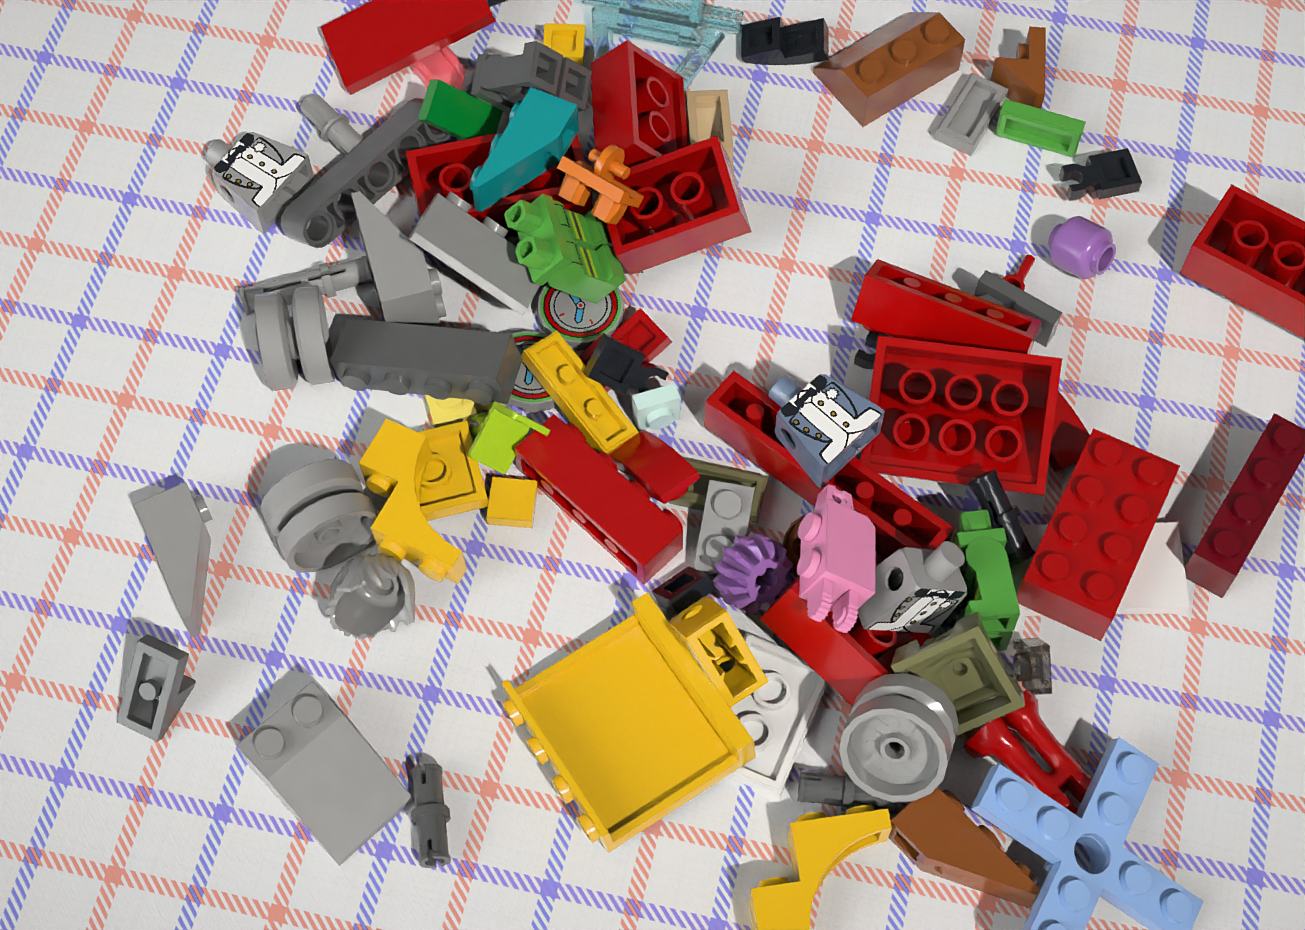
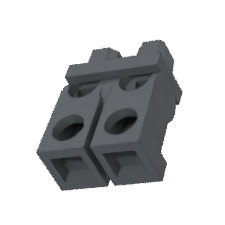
M533 41L524 44L523 54L504 57L500 54H478L476 67L465 70L462 90L510 114L514 104L517 101L522 102L530 87L577 104L578 112L586 109L592 71L567 57L563 58L562 54L542 43Z

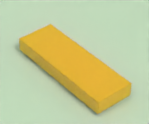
M555 331L522 352L523 363L571 423L579 428L585 436L587 443L597 453L604 451L609 455L639 433L602 385L588 378L583 373L586 365L558 331Z

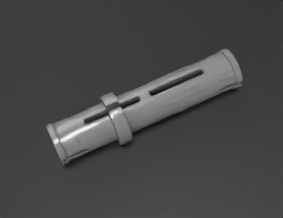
M362 256V258L329 266L326 262L319 264L320 269L247 288H239L245 313L247 316L255 313V294L278 291L285 298L288 305L292 303V295L296 288L318 285L321 294H327V297L330 298L337 296L336 291L367 283L371 284L373 279L367 257Z

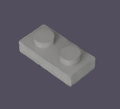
M709 480L694 569L713 576H717L720 573L713 564L722 561L725 556L722 547L732 548L736 535L747 536L755 487Z

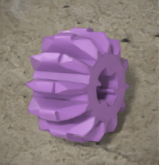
M751 532L748 536L736 535L732 548L722 547L725 555L722 561L713 564L717 571L720 572L712 581L720 591L719 596L723 598L726 604L733 608L736 607L744 613L754 615L758 610L767 611L772 605V600L780 596L783 586L792 582L786 574L793 566V563L786 556L787 550L783 548L781 543L761 533Z

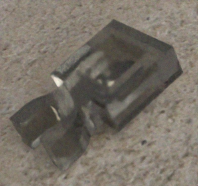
M1040 638L1013 639V649L1017 652L1013 658L1014 674L1017 682H1022V686L1032 695L1052 694L1050 645Z

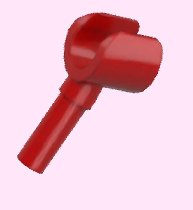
M1026 255L1016 273L1007 275L1002 279L1024 291L1025 277L1035 262V258L1032 255Z

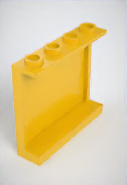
M648 592L632 601L634 615L514 689L508 679L502 682L508 699L501 704L516 728L522 724L525 725L532 736L526 740V743L540 765L547 761L550 763L557 774L551 778L557 792L566 804L572 800L575 801L583 813L577 817L582 830L591 843L600 839L608 853L756 758L753 738Z

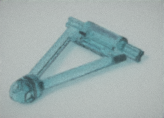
M582 0V4L595 6L591 10L594 60L614 48L613 33L691 48L675 70L676 73L683 77L684 92L725 38L724 33L721 31L739 34L744 17L743 11L708 5L706 0Z

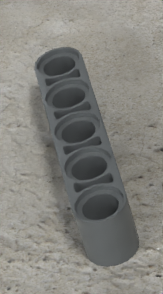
M414 98L408 101L287 206L281 217L283 232L289 238L315 248L325 247L357 220L351 193L360 191L374 205L409 174L406 151L443 144L451 135L418 120L424 101L423 98Z

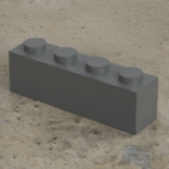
M347 318L330 363L343 386L356 391L371 389L388 391L395 395H406L407 393L429 395L440 400L457 398L472 400L479 404H488L494 401L508 404L523 359L511 333Z

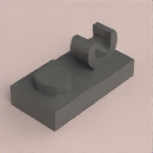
M987 270L978 280L975 296L1041 320L1042 323L1035 342L1047 347L1055 335L1063 312Z

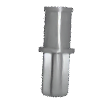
M309 94L301 103V111L322 131V138L326 142H332L345 156L365 140L351 127L349 118L345 114H338L320 95Z

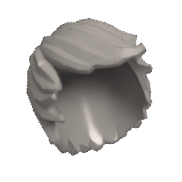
M383 553L367 554L365 556L358 555L342 567L330 585L332 591L329 605L324 611L326 615H330V623L333 629L344 631V636L349 637L352 634L355 639L374 638L378 632L390 629L391 632H395L399 622H404L408 625L415 621L414 580L410 571L400 562L396 561L394 557H386Z

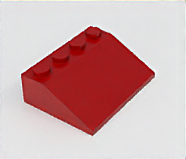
M878 336L869 401L882 408L885 413L880 434L862 449L861 461L882 475L970 486L968 481L989 470L996 469L998 478L1005 491L1044 496L1062 358Z

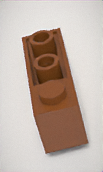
M937 787L931 794L909 803L891 820L892 829L888 838L921 871L1029 908L1038 897L1041 889L1036 885L1037 879L1033 872L1018 860L1013 862L1000 849L1001 844L990 829L984 825L977 826L963 813L965 808L961 801L949 790L944 789L941 791Z

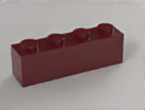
M1275 413L1273 414L1185 567L1186 579L1220 598L1224 597L1305 456L1304 428Z

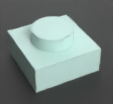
M675 383L632 395V414L638 431L648 428L654 430L662 429L672 424L675 420L680 419L681 397Z

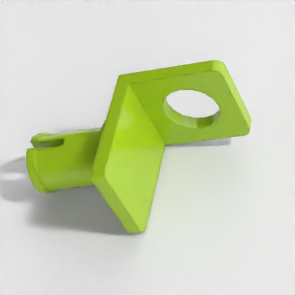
M494 401L489 413H479L472 418L479 423L478 427L471 423L469 424L470 434L475 440L468 451V456L485 466L506 474L515 458L514 448L525 439L530 428L548 436L551 430Z

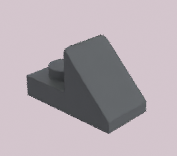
M149 634L139 639L134 652L117 723L156 742L160 741L196 683L194 679L184 675L189 653Z

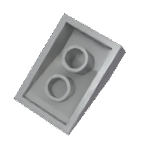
M360 191L351 193L364 250L384 322L440 327L439 318L446 316V310L441 295L443 292L437 269L427 268L423 252Z
M313 681L236 745L246 764L339 866L414 800L346 716Z

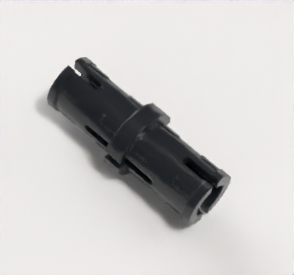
M992 469L972 478L968 483L972 487L982 510H988L992 529H1005L1007 542L1004 548L1007 552L1009 565L1012 566L1029 559L1035 554V551L1032 549L1017 518L1021 515L1017 505H1011L998 478L996 469Z

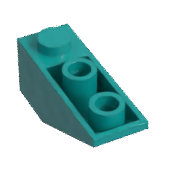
M530 87L523 101H517L514 104L509 116V124L503 134L498 133L494 137L489 157L484 166H478L473 172L469 187L473 191L476 211H484L559 164L562 156L565 155L579 131L577 104Z

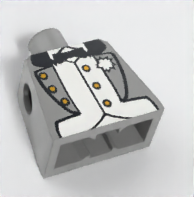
M255 132L246 133L234 147L218 139L210 145L206 153V160L215 165L212 170V176L220 196L263 234L283 214L287 206L299 197L314 180L308 154Z
M949 541L943 542L935 550L905 547L898 549L875 567V594L857 610L863 629L933 633L967 595V586L959 569L965 562L961 549Z

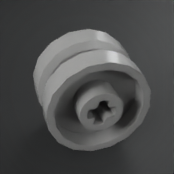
M314 285L295 289L292 295L293 317H290L286 300L278 291L255 294L257 345L270 390L278 391L295 388L298 381L297 359H300L304 376L312 385L334 382L335 372L330 363L333 354L320 287Z
M326 459L305 465L275 483L263 497L260 510L272 535L278 537L277 543L290 569L299 573L334 567L352 558L366 548L374 539L371 526L378 513L370 498L363 495L364 491L361 481L352 465L340 459Z
M885 674L868 682L856 696L850 717L842 733L839 753L844 770L854 784L873 797L890 802H911L931 794L944 780L959 724L954 705L942 689L925 678L911 674Z

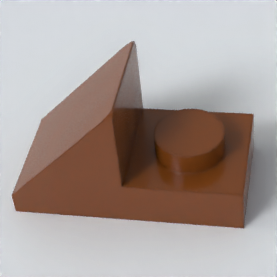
M1029 26L1025 43H1018L1016 58H996L990 81L1009 89L1007 94L1009 100L1040 109L1045 97L1046 28Z

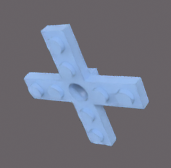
M1118 737L1109 742L1076 815L1000 763L990 768L970 809L1044 858L1046 862L1043 868L1049 871L1022 930H1085L1099 897H1102L1149 930H1192L1203 900L1123 847L1159 763L1122 738ZM1076 842L1082 844L1089 853L1091 859L1089 872L1084 871L1076 861L1074 854Z

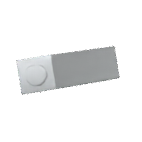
M185 482L134 503V506L180 617L192 638L199 635L201 631L211 537L205 523L213 519L202 494L193 498Z

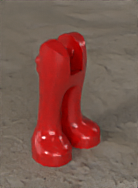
M1028 688L1023 691L1024 707L987 722L962 748L974 759L990 755L996 757L1013 773L1076 815L1078 808L1064 792L1068 790L1081 803L1092 777L1063 748L1039 715L1038 699ZM1010 729L1017 731L1019 736L1040 755L1049 767L1050 773L1044 771L1036 763Z

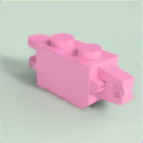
M828 484L818 494L814 512H809L805 515L798 529V537L801 539L800 559L797 564V574L800 575L799 597L807 600V616L821 622L822 619L824 620L828 616V612L832 611L833 627L840 632L847 633L856 623L858 617L857 610L875 594V526L867 516L854 510L851 494L846 491H840L835 486Z

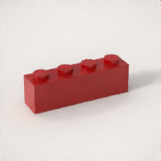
M879 259L874 262L864 276L851 321L862 324L868 331L871 330L877 334L885 333L895 338L1024 354L1031 353L1042 323L1039 319Z
M553 414L541 424L551 430L548 436L535 430L514 448L517 469L529 480L537 481L538 488L645 585L683 549L682 523L670 510L666 508L660 510L650 501L647 490L634 479L628 481L618 472L616 463L604 451L597 453L586 443V438L578 427L571 422L565 424Z

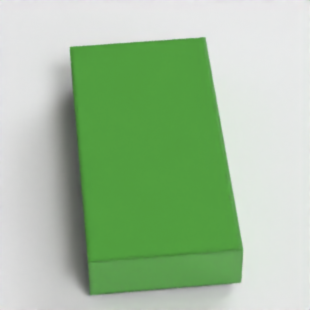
M1004 99L994 135L1069 157H1075L1086 121Z

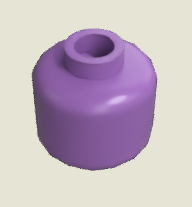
M1075 216L1069 218L1064 224H1058L1052 230L1048 241L1051 247L1050 256L1053 264L1081 279H1089L1096 274L1101 275L1106 272L1116 254V246L1113 244L1111 232L1082 216Z

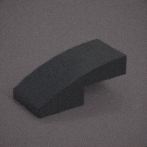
M776 17L742 25L741 58L745 63L760 65H800L829 60V28L824 18L785 26L782 19Z

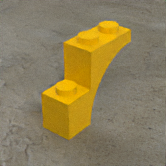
M386 418L359 461L365 485L377 495L388 498L371 526V531L378 546L377 549L386 557H394L398 562H402L405 559L418 565V569L424 575L435 581L442 582L445 578L459 584L467 570L462 550L448 543L434 531L421 511L420 495L422 480L427 465L432 458L427 437Z
M860 805L847 809L845 815L826 817V814L823 812H812L797 817V822H791L787 839L795 882L788 883L786 877H774L760 881L757 888H751L749 906L753 929L810 930L812 901L823 880L832 869L845 858L865 847L887 842L892 829L888 809L874 810L872 805Z

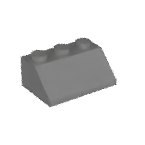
M450 191L446 198L437 193L408 235V238L523 316L540 285L532 282L528 267L519 264L515 252L517 247L504 239L508 230L487 216L482 223L468 214L472 206Z

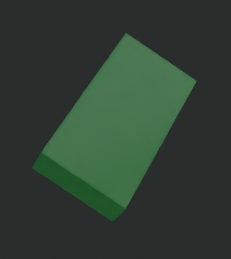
M430 79L418 120L460 140L496 134L503 111L439 79Z

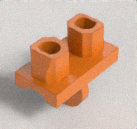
M610 145L602 152L597 149L591 150L588 159L595 163V167L581 160L574 162L565 156H562L557 168L566 173L558 195L576 205L585 206L592 189L600 192L591 214L606 223L617 225L627 207L639 208L644 198V195L614 179L618 176L625 180L630 174V168L623 164L625 158L624 150L616 145Z

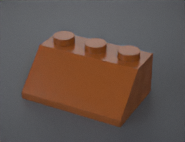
M909 12L814 67L813 74L855 120L864 127L958 71L965 38L940 12Z

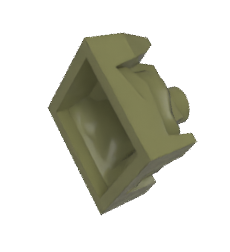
M979 612L958 620L955 626L948 630L947 633L937 638L927 639L922 646H920L916 639L897 648L891 663V668L895 674L907 673L925 678L942 689L956 709L959 724L956 736L1025 706L1023 691L1014 675L1008 673L1001 657L984 629Z

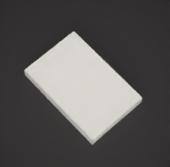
M746 633L744 640L769 682L731 707L754 740L756 758L726 777L780 799L828 683L795 652ZM733 661L730 670L734 667L735 661Z

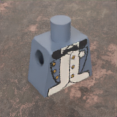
M826 374L818 375L804 389L787 375H784L775 382L769 391L768 396L782 407L776 417L775 434L819 488L823 487L880 434L885 411Z

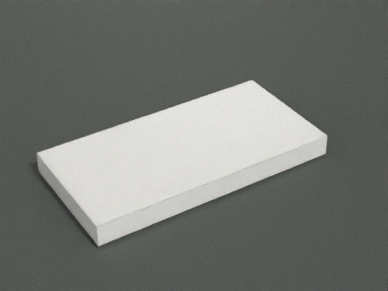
M1155 522L1116 614H1171L1188 612L1190 601L1178 522ZM1048 524L1021 525L1032 549L1036 553ZM1034 555L1023 562L1010 566L1016 595ZM1018 604L1020 616H1044Z

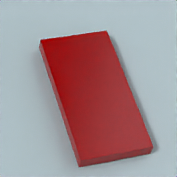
M372 0L320 28L344 86L352 95L496 22L487 0Z

